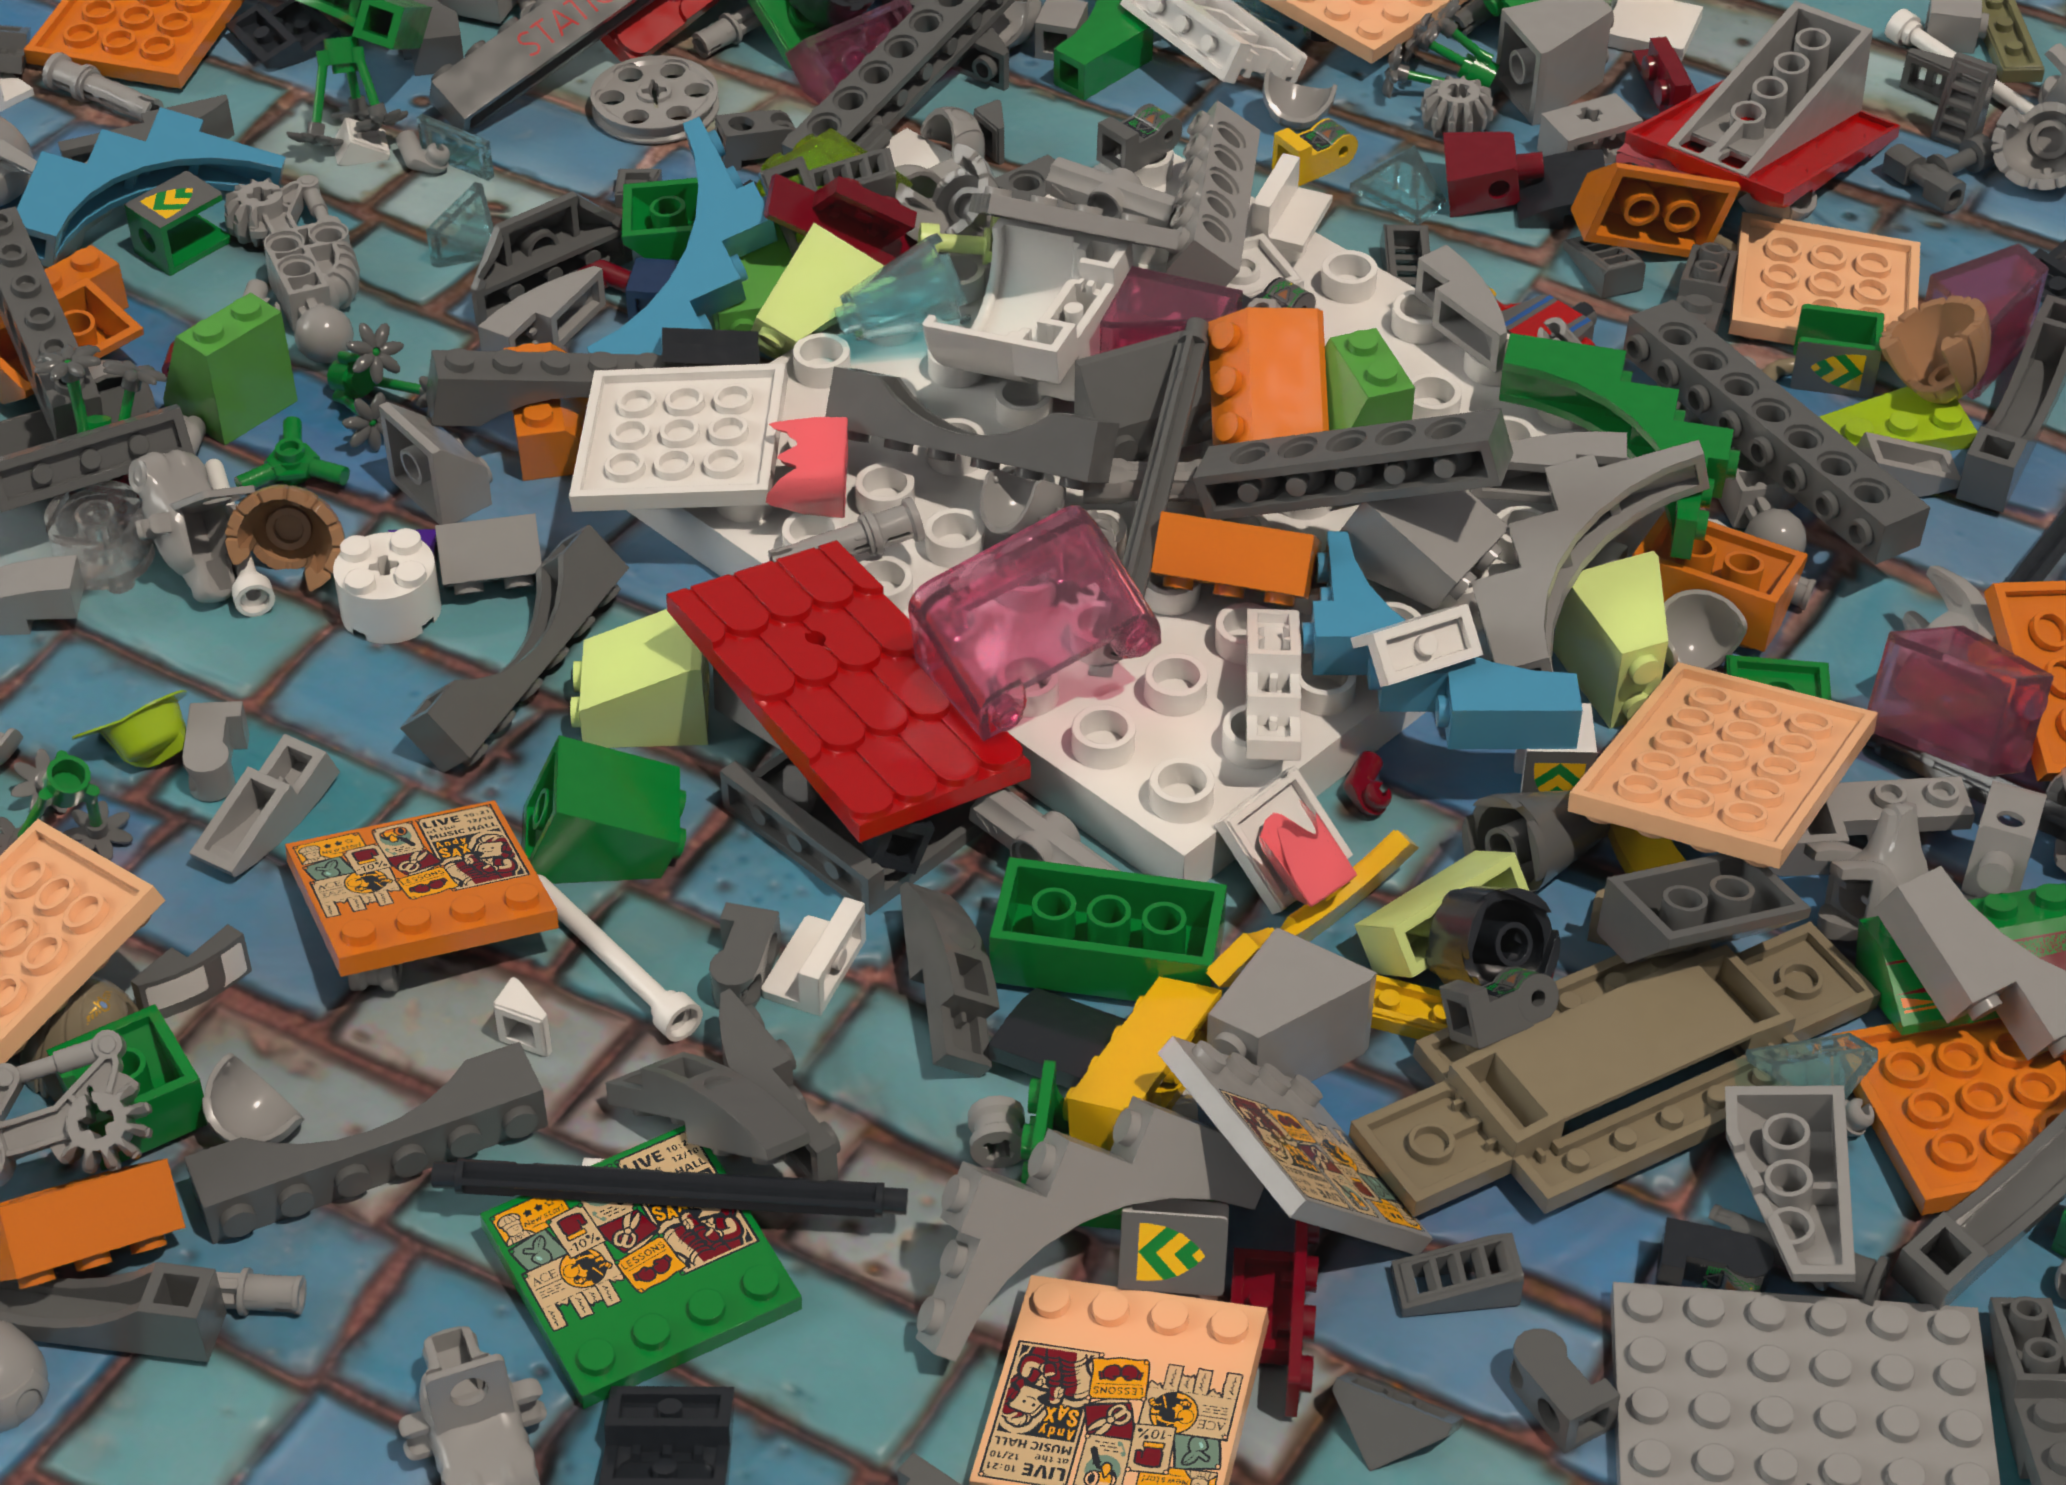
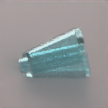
M938 233L926 237L839 296L841 306L834 308V313L843 335L852 333L856 341L923 332L922 323L929 314L936 316V320L939 323L954 326H963L971 323L970 314H960L959 307L967 304L949 253L941 255L934 246L943 242Z

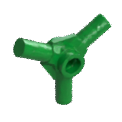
M290 416L283 421V439L275 445V449L264 461V464L234 477L236 487L254 485V488L257 489L269 482L280 480L287 485H300L306 482L308 478L314 477L343 486L349 479L350 470L346 466L320 460V456L307 443L302 442V421L298 417Z

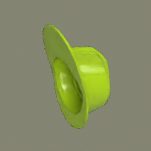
M179 690L142 706L121 720L82 732L71 738L74 740L101 733L124 762L135 767L144 768L162 764L184 749L186 724L178 701L186 696L187 691Z

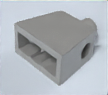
M1992 781L1961 892L1983 898L1989 894L2020 891L2046 801V794ZM2003 815L2012 816L2019 819L2023 824L2019 827L2007 826L2001 823L1998 817Z

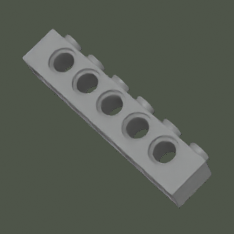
M1218 100L1207 113L1203 110L1199 111L1187 128V133L1190 137L1183 151V156L1186 157L1185 165L1179 173V179L1182 180L1181 188L1174 199L1178 205L1176 213L1170 222V226L1174 230L1181 232L1177 250L1166 249L1169 252L1166 272L1210 303L1240 272L1260 130Z

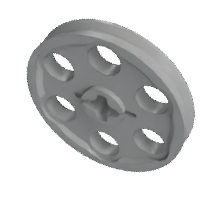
M642 56L617 63L606 69L596 78L590 91L592 115L597 125L603 131L616 138L634 143L661 144L685 139L686 134L683 123L700 116L706 128L715 119V115H717L719 110L718 84L712 73L696 62L675 56ZM669 75H680L678 78H666ZM626 79H639L638 81L634 82L623 81ZM652 90L656 91L658 108H654ZM704 94L702 97H691L690 95ZM609 101H619V102H620V103L614 104V105L604 104V103L609 102ZM677 116L687 117L686 119H683V120H672V119H671V118L677 117ZM633 120H643V121H645V122L640 123V124H630V123H628V122L633 121Z

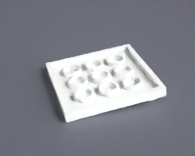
M786 363L594 370L569 493L572 512L769 505L766 503V497L773 487L781 432L773 429L769 424L782 421L788 382Z

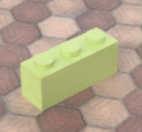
M1475 850L1356 923L1355 928L1372 970L1381 975L1413 978L1428 968L1425 955L1429 947L1431 924L1442 904L1444 896L1449 891L1470 886L1521 888L1529 891L1515 852Z

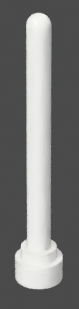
M1907 9L1897 11L1886 25L1885 36L1899 46L1907 45L1910 47L1914 45L1920 50L1954 58L1956 54L1955 51L1926 33L1924 26L1921 24V19ZM1997 79L1995 80L1992 98L2005 107L2012 106L2019 113L2025 115L2035 106Z
M209 459L205 463L210 486L213 489L230 488L222 462L218 459ZM235 501L226 505H234ZM250 552L243 562L239 565H234L237 578L232 585L231 593L238 612L245 616L256 617L267 613L273 607L275 595L270 580L256 571Z
M537 874L557 908L558 919L651 1006L654 1026L673 1042L682 1041L694 1033L702 1020L703 1012L701 1007L684 992L666 991L545 876Z

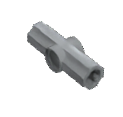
M1058 157L1051 164L1050 172L1045 180V193L1050 194L1051 197L1074 205L1082 204L1102 208L1103 216L1120 219L1121 213L1147 217L1148 225L1173 229L1170 226V222L1176 213L1178 205L1174 201L1175 196L1143 186L1140 179L1126 168H1115L1108 174Z
M1007 788L977 798L970 807L969 820L1009 848L1011 857L1120 871L1081 842L1077 828L1065 815L1057 811H1050L1043 815Z

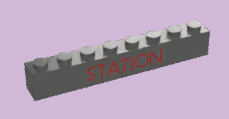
M537 0L532 5L529 13L520 19L517 17L509 19L500 27L498 35L488 42L481 40L471 46L466 52L465 58L453 66L450 63L437 70L431 79L429 100L463 138L655 0Z

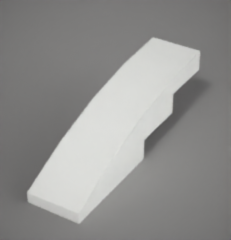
M1247 608L1246 759L1300 761L1301 638L1299 610Z

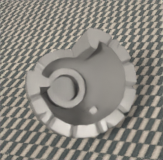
M2052 101L2043 102L2042 104L2035 105L2025 115L2019 113L2014 107L2009 106L1997 121V128L1994 129L1992 136L1993 145L1991 149L1994 153L1993 159L2000 172L2005 173V177L2013 183L2022 187H2028V189L2054 190L2056 187H2065L2066 105Z
M956 144L954 147V162L962 168L953 170L943 177L942 181L938 183L932 198H926L902 183L898 184L896 199L900 201L901 205L917 212L915 227L906 233L907 235L918 241L920 222L939 224L940 233L983 235L984 228L990 227L991 216L969 212L972 193H984L985 186L998 188L992 169L980 153L966 145Z

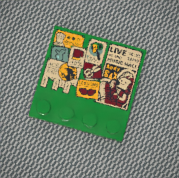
M685 1125L591 1165L598 1167L662 1170L664 1172L677 1173L685 1171L726 1174L711 1148L687 1143ZM519 1196L480 1213L482 1229L583 1409L609 1398L611 1386H636L802 1309V1296L749 1210Z

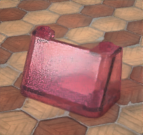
M1079 505L1065 507L926 581L912 594L908 604L916 662L983 741L1002 731L1012 729L1021 721L1027 701L1025 689L1110 643L1113 651L1119 657L1131 659L1142 657L1155 646L1161 644V630L1158 619L1097 522Z

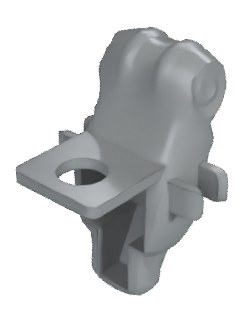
M178 449L171 450L168 453L149 452L132 461L129 466V484L133 491L142 499V513L145 518L135 521L139 539H154L164 561L178 575L183 576L187 585L192 589L195 600L201 603H217L232 597L231 589L235 582V576L232 569V561L228 556L225 540L227 536L225 531L229 518L238 504H226L247 497L255 492L254 485L213 489L208 482L206 467L199 457L193 453Z
M468 1326L444 1329L427 1337L424 1340L422 1355L428 1369L422 1376L420 1383L419 1402L421 1411L404 1416L398 1424L401 1436L407 1438L403 1444L407 1458L415 1461L434 1456L436 1468L441 1475L442 1485H540L534 1451L530 1446V1439L524 1428L543 1421L547 1415L544 1403L538 1400L543 1394L539 1381L535 1378H526L512 1383L507 1374L503 1356L501 1354L491 1355L482 1352L479 1348L477 1335Z

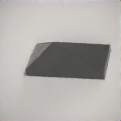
M1348 1372L1336 1378L1332 1389L1369 1471L1448 1437L1461 1428L1464 1419L1461 1415L1353 1372Z

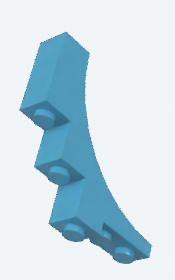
M160 107L146 141L101 129L87 164L42 151L17 210L41 264L50 267L57 262L65 246L87 224L109 210L124 205L185 171L191 172L217 190L234 191L237 184H250L251 179L263 182L267 178H270L272 183L281 187L286 157L203 133V119Z
M700 116L683 123L688 145L695 161L698 180L696 218L686 250L670 279L651 302L620 329L587 347L589 353L602 351L611 354L654 353L661 355L662 327L713 330L707 317L746 300L742 282L748 280V275L740 257L778 240L774 222L764 217L767 195L761 197L754 182L743 186L735 167H725L721 159L722 156L726 155L723 144L715 129L707 132Z
M1327 531L1326 552H1317L1316 582L1326 583V587H1320L1319 601H1313L1311 622H1302L1301 650L1302 654H1311L1313 675H1367L1368 689L1378 691L1380 712H1435L1436 726L1445 727L1448 749H1577L1583 713L1577 673L1534 671L1475 657L1395 684L1380 687L1369 647L1353 648L1350 638L1405 621V619L1393 611L1369 585L1355 560L1348 531Z

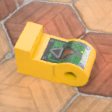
M1329 118L1322 119L1311 129L1296 134L1290 128H1286L1274 133L1271 169H1274L1283 153L1300 157L1299 187L1347 165L1357 152L1358 140L1341 125Z

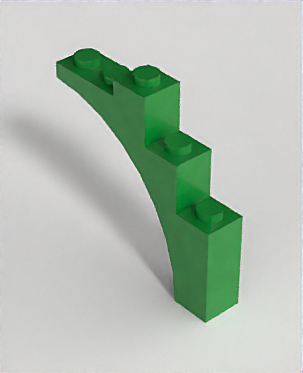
M295 0L353 26V37L392 50L421 48L432 7L412 0Z
M1095 0L1096 4L1084 24L1075 34L1054 48V85L1085 101L1153 60V29L1121 6L1122 0Z
M1510 333L1503 362L1499 401L1547 412L1569 420L1590 432L1627 433V457L1629 459L1692 441H1700L1705 456L1710 489L1673 501L1664 506L1671 529L1670 557L1691 560L1694 540L1705 541L1710 511L1700 510V507L1710 509L1712 497L1722 499L1725 479L1735 480L1740 451L1731 449L1734 429L1684 422L1686 411L1676 409L1679 389L1631 382L1633 371L1624 370L1626 350Z

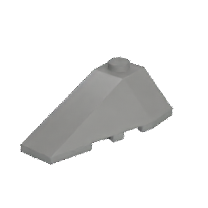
M1844 1085L1725 1086L1726 1139L1792 1281L1855 1282L1856 1273Z

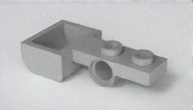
M1961 776L1839 782L1780 869L1768 868L1774 874L1785 877L1828 875L1832 861H1813L1804 854L1805 844L1819 841H1837L1849 845V835H1866L1869 842L1877 828L1885 805L1897 802L1903 803L1904 801L1916 804L1919 832L1971 829L1975 812Z

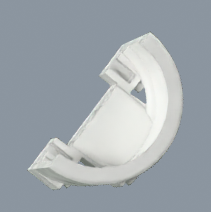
M1000 218L992 227L993 247L990 275L981 308L971 329L939 323L936 320V316L929 314L922 323L928 349L932 357L943 366L1037 384L1038 394L1059 398L1064 401H1074L1075 360L1119 348L1116 299L1134 274L1132 242Z

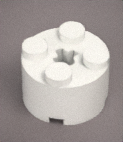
M404 528L396 532L377 533L365 537L354 535L343 540L340 544L341 552L334 562L333 575L342 622L349 632L353 635V629L365 634L366 641L376 644H394L416 638L423 633V625L432 617L434 622L437 620L441 613V598L434 555L429 546L421 540L419 532L410 528Z

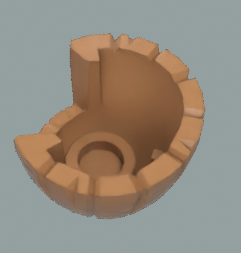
M1949 296L1946 300L1944 297L1922 303L1920 310L1913 307L1898 316V321L1893 320L1886 327V331L1882 332L1883 337L1879 340V346L1885 359L1898 377L1910 389L1928 402L1946 404L1967 395L1976 387L1986 371L1991 349L1989 314L1985 305L1979 299L1973 298L1971 300L1969 296L1966 298L1962 296Z
M285 484L264 487L245 497L236 506V509L233 510L225 531L227 536L225 543L228 556L233 565H239L252 550L262 563L274 570L300 569L305 567L308 590L313 591L331 578L334 562L341 552L340 544L345 539V534L338 516L324 499L318 498V495L307 489L293 485L290 487Z

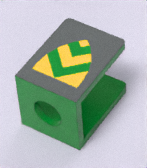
M185 171L125 203L124 207L134 253L167 275L172 276L229 244L231 240L228 233L199 215L202 211L223 200L222 193L191 172ZM144 229L151 235L150 238H146Z
M1803 304L1793 347L1795 361L1791 376V388L1871 399L1882 355L1879 340L1883 337L1884 313Z

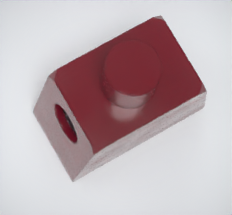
M1511 132L1443 133L1450 217L1515 205L1520 201V180L1545 178L1543 152L1516 154L1514 134Z

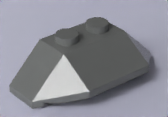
M572 191L495 224L471 285L476 325L479 326L494 312L518 296L546 282L576 272L578 269L596 260H606L618 266L633 261L632 250L625 246L622 241V218Z

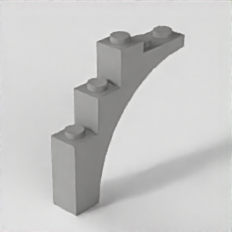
M1699 440L1603 467H1598L1594 454L1544 467L1555 511L1508 524L1519 568L1471 581L1493 662L1534 671L1554 672L1552 665L1554 629L1567 594L1587 564L1609 541L1637 520L1673 501L1710 489L1705 456Z
M1942 866L1897 886L1874 908L1947 1024L1969 1014L1974 1022L1996 1010L2028 1061L2048 1050L2054 1059L2066 1053V971L2038 958L1999 931L1966 899Z
M1132 1096L1128 1109H1124L1115 1122L1113 1129L1114 1143L1111 1151L1048 1128L1044 1140L1035 1146L1029 1158V1177L1026 1184L963 1161L958 1174L953 1175L944 1188L941 1201L943 1211L940 1216L941 1219L959 1232L956 1239L951 1240L943 1251L940 1260L941 1276L933 1296L928 1297L919 1310L916 1339L933 1354L956 1362L978 1318L1006 1281L1044 1246L1085 1221L1124 1206L1168 1198L1217 1200L1255 1210L1264 1185L1218 1128Z

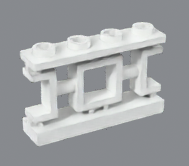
M1122 0L1120 3L1121 6L1222 82L1235 84L1239 74L1245 78H1250L1252 72H1257L1265 77L1266 69L1268 68L1277 77L1291 83H1296L1307 60V55L1232 0Z

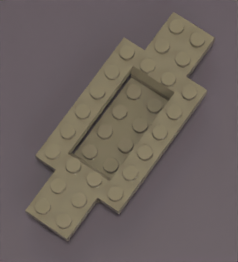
M1811 921L1736 954L1727 944L1715 949L1708 945L1691 951L1677 952L1628 964L1617 954L1556 980L1555 983L1559 990V1001L1556 1010L1551 1017L1534 1024L1533 1027L1481 1049L1450 1040L1448 1027L1415 1041L1413 1057L1436 1085L1351 1121L1349 1137L1413 1217L1508 1174L1513 1175L1543 1213L1546 1214L1725 1132V1086H1818L1827 1077L1828 1071L1801 1042L1876 1009L1881 993ZM1728 1048L1738 1056V1058L1562 1137L1565 1121Z

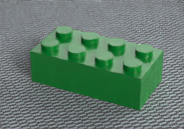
M1009 857L989 936V959L995 983L1137 1001L1140 996H1145L1159 976L1214 988L1215 982L1206 972L1208 971L1207 968L1220 956L1225 928L1227 885Z

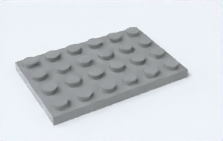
M1613 1282L1610 1295L1613 1386L1621 1395L1615 1423L1617 1485H1806L1807 1483L1811 1485H2000L1978 1308L1944 1305L1938 1310L1932 1304L1875 1300L1872 1307L1865 1304L1863 1299Z

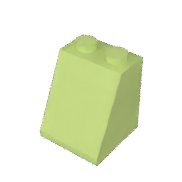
M813 223L755 318L751 331H758V347H760V351L771 358L777 359L780 355L782 356L792 350L800 339L811 334L821 333L861 309L864 302L878 293L885 292L895 272L816 223Z
M1655 551L1582 570L1564 600L1556 623L1553 652L1569 673H1577L1580 689L1610 729L1627 724L1662 680L1668 646V632L1659 556Z
M667 609L583 641L582 661L573 662L574 692H580V696L571 697L570 701L572 728H581L582 741L606 748L708 745L709 661L668 613Z

